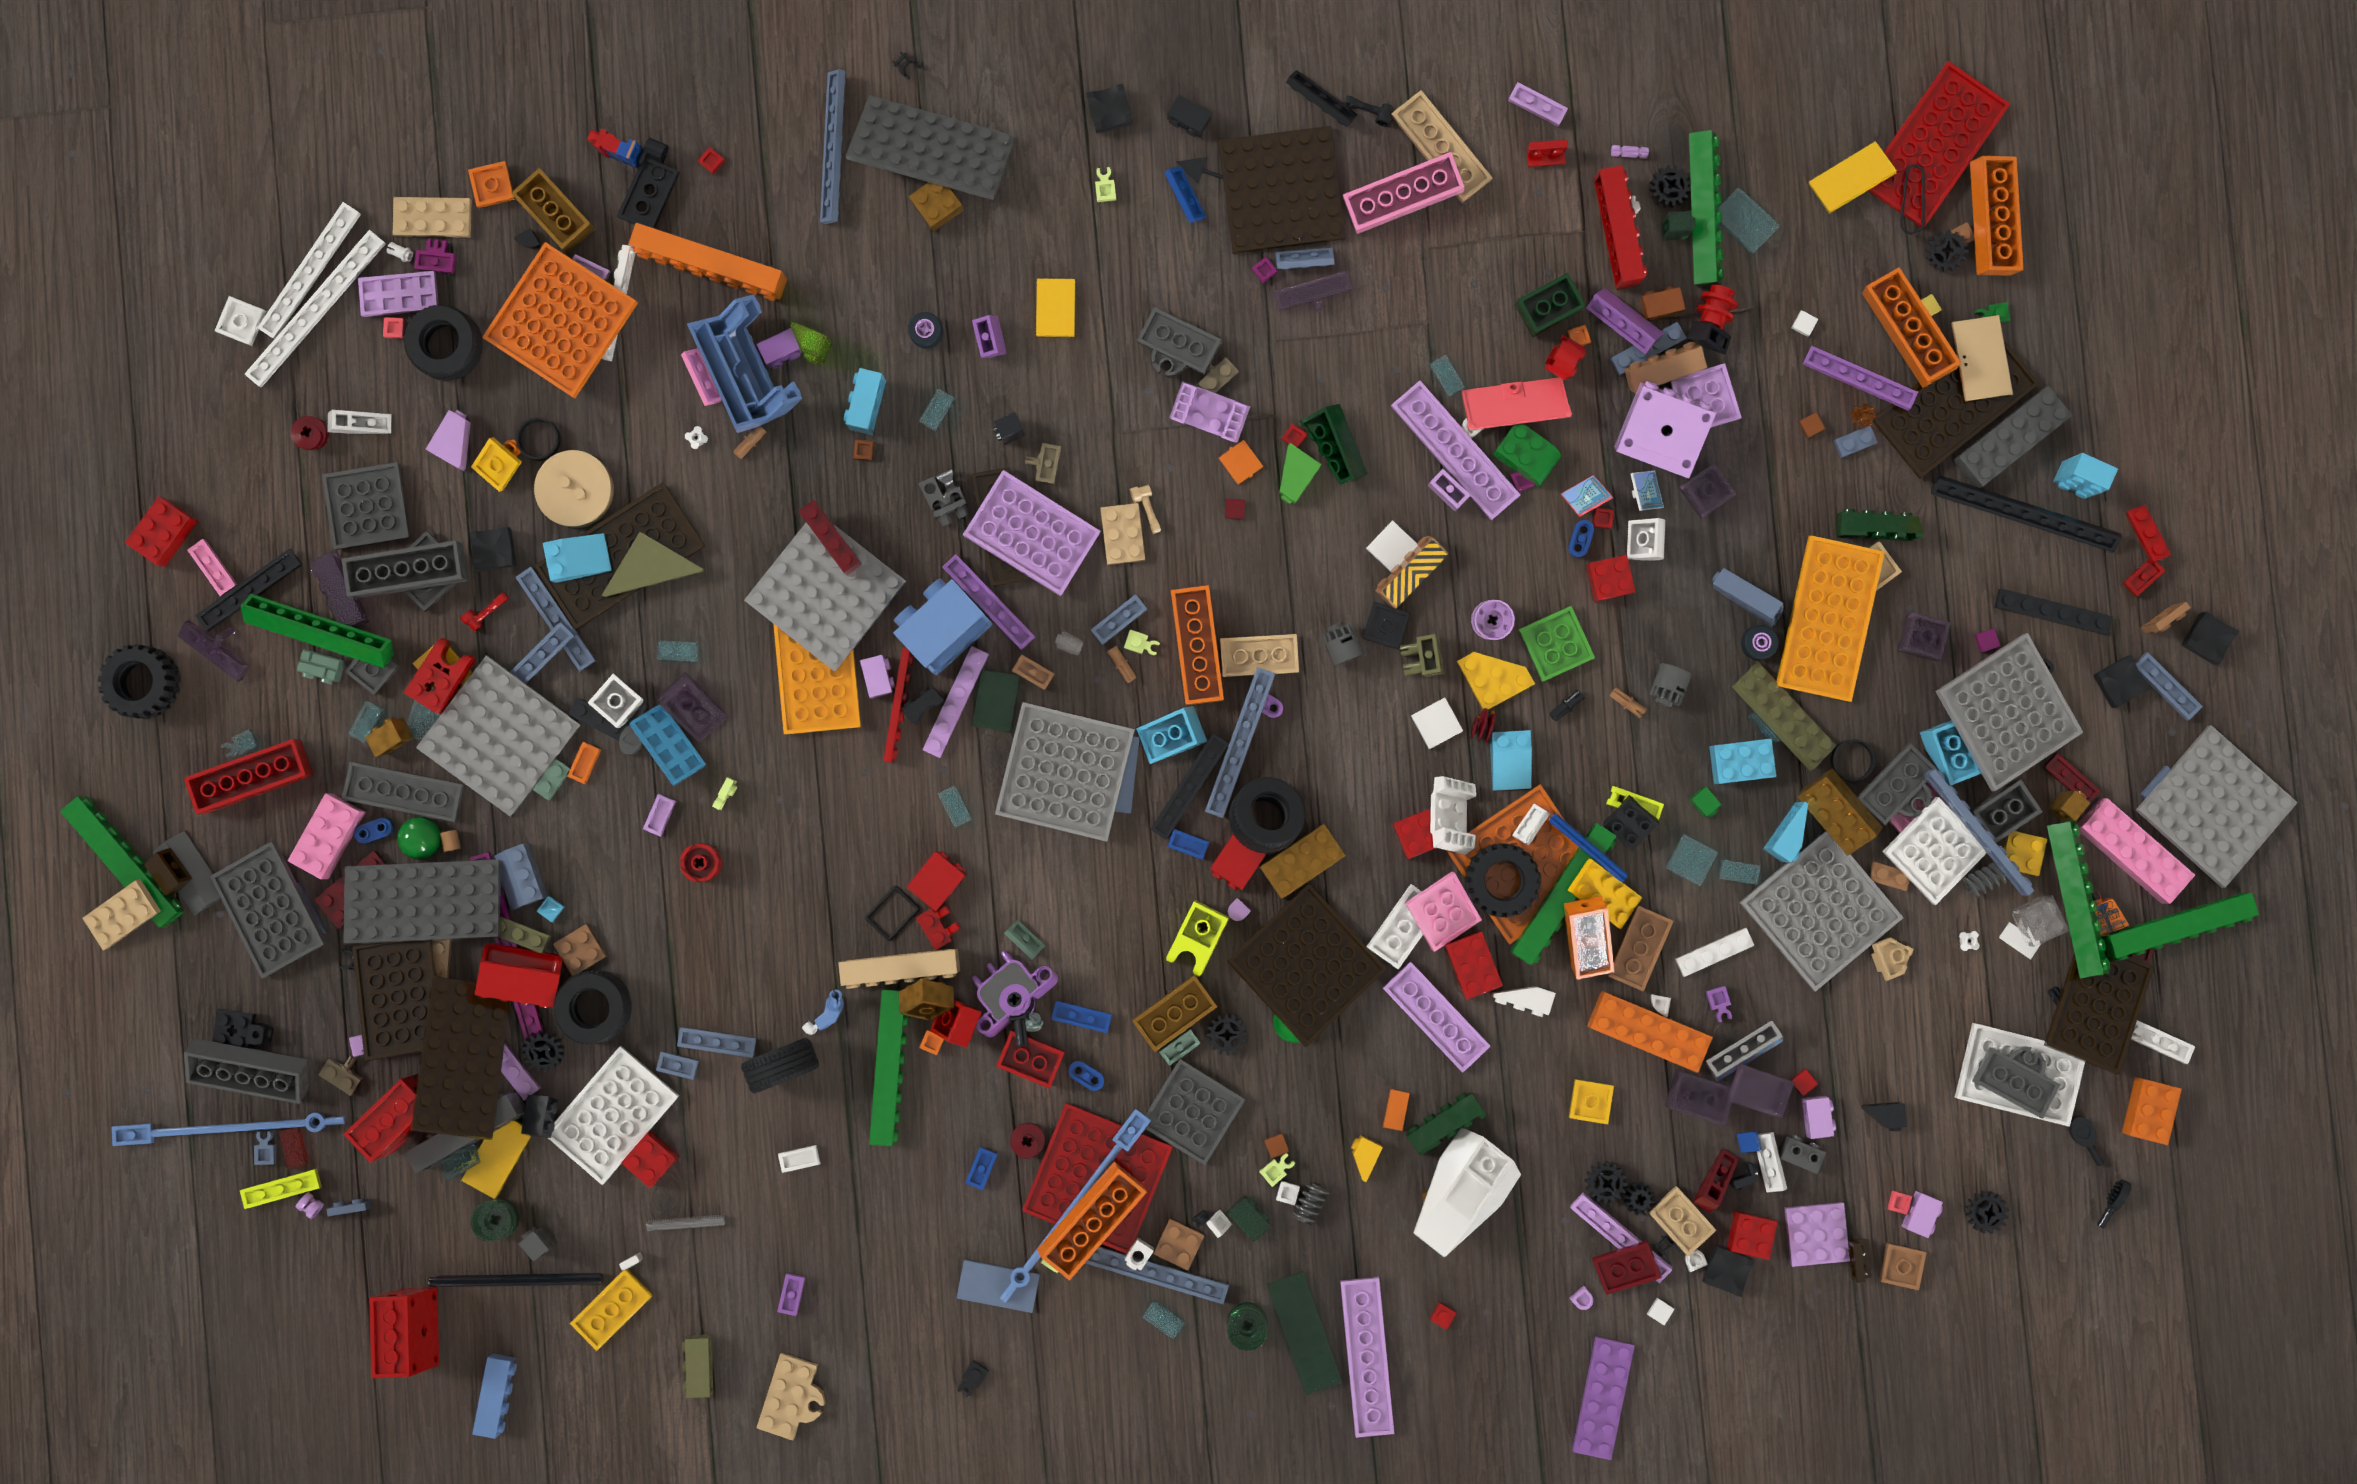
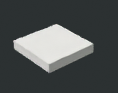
M229 296L215 332L252 346L259 331L257 327L267 311Z
M1392 520L1366 549L1391 572L1396 565H1400L1405 560V555L1413 551L1418 545Z
M1446 698L1411 715L1428 749L1463 731Z

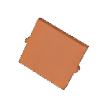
M1242 440L1234 447H1230L1229 451L1218 458L1237 485L1247 478H1252L1253 474L1263 467L1245 440Z

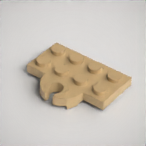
M783 1352L780 1353L757 1429L793 1441L800 1422L808 1423L814 1421L822 1414L823 1411H814L810 1408L811 1401H816L821 1406L825 1405L824 1391L819 1386L813 1384L818 1364Z

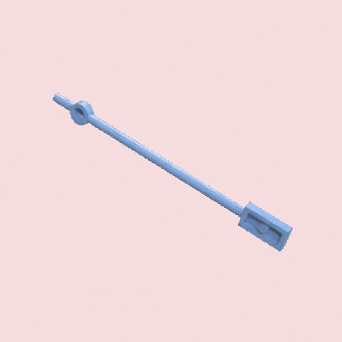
M1135 1108L1112 1139L1117 1144L1042 1243L1104 1174L1122 1148L1127 1152L1150 1123V1118ZM1037 1249L1023 1267H1016L1012 1271L1010 1276L1011 1284L1000 1297L1003 1302H1007L1017 1287H1024L1028 1284L1030 1280L1029 1271L1040 1258ZM1022 1273L1024 1278L1019 1279L1017 1274Z
M314 1112L309 1114L306 1119L154 1129L153 1123L112 1126V1145L154 1143V1137L294 1127H306L311 1132H318L323 1130L326 1125L346 1124V1117L326 1118L323 1113ZM316 1118L320 1120L319 1125L315 1124Z

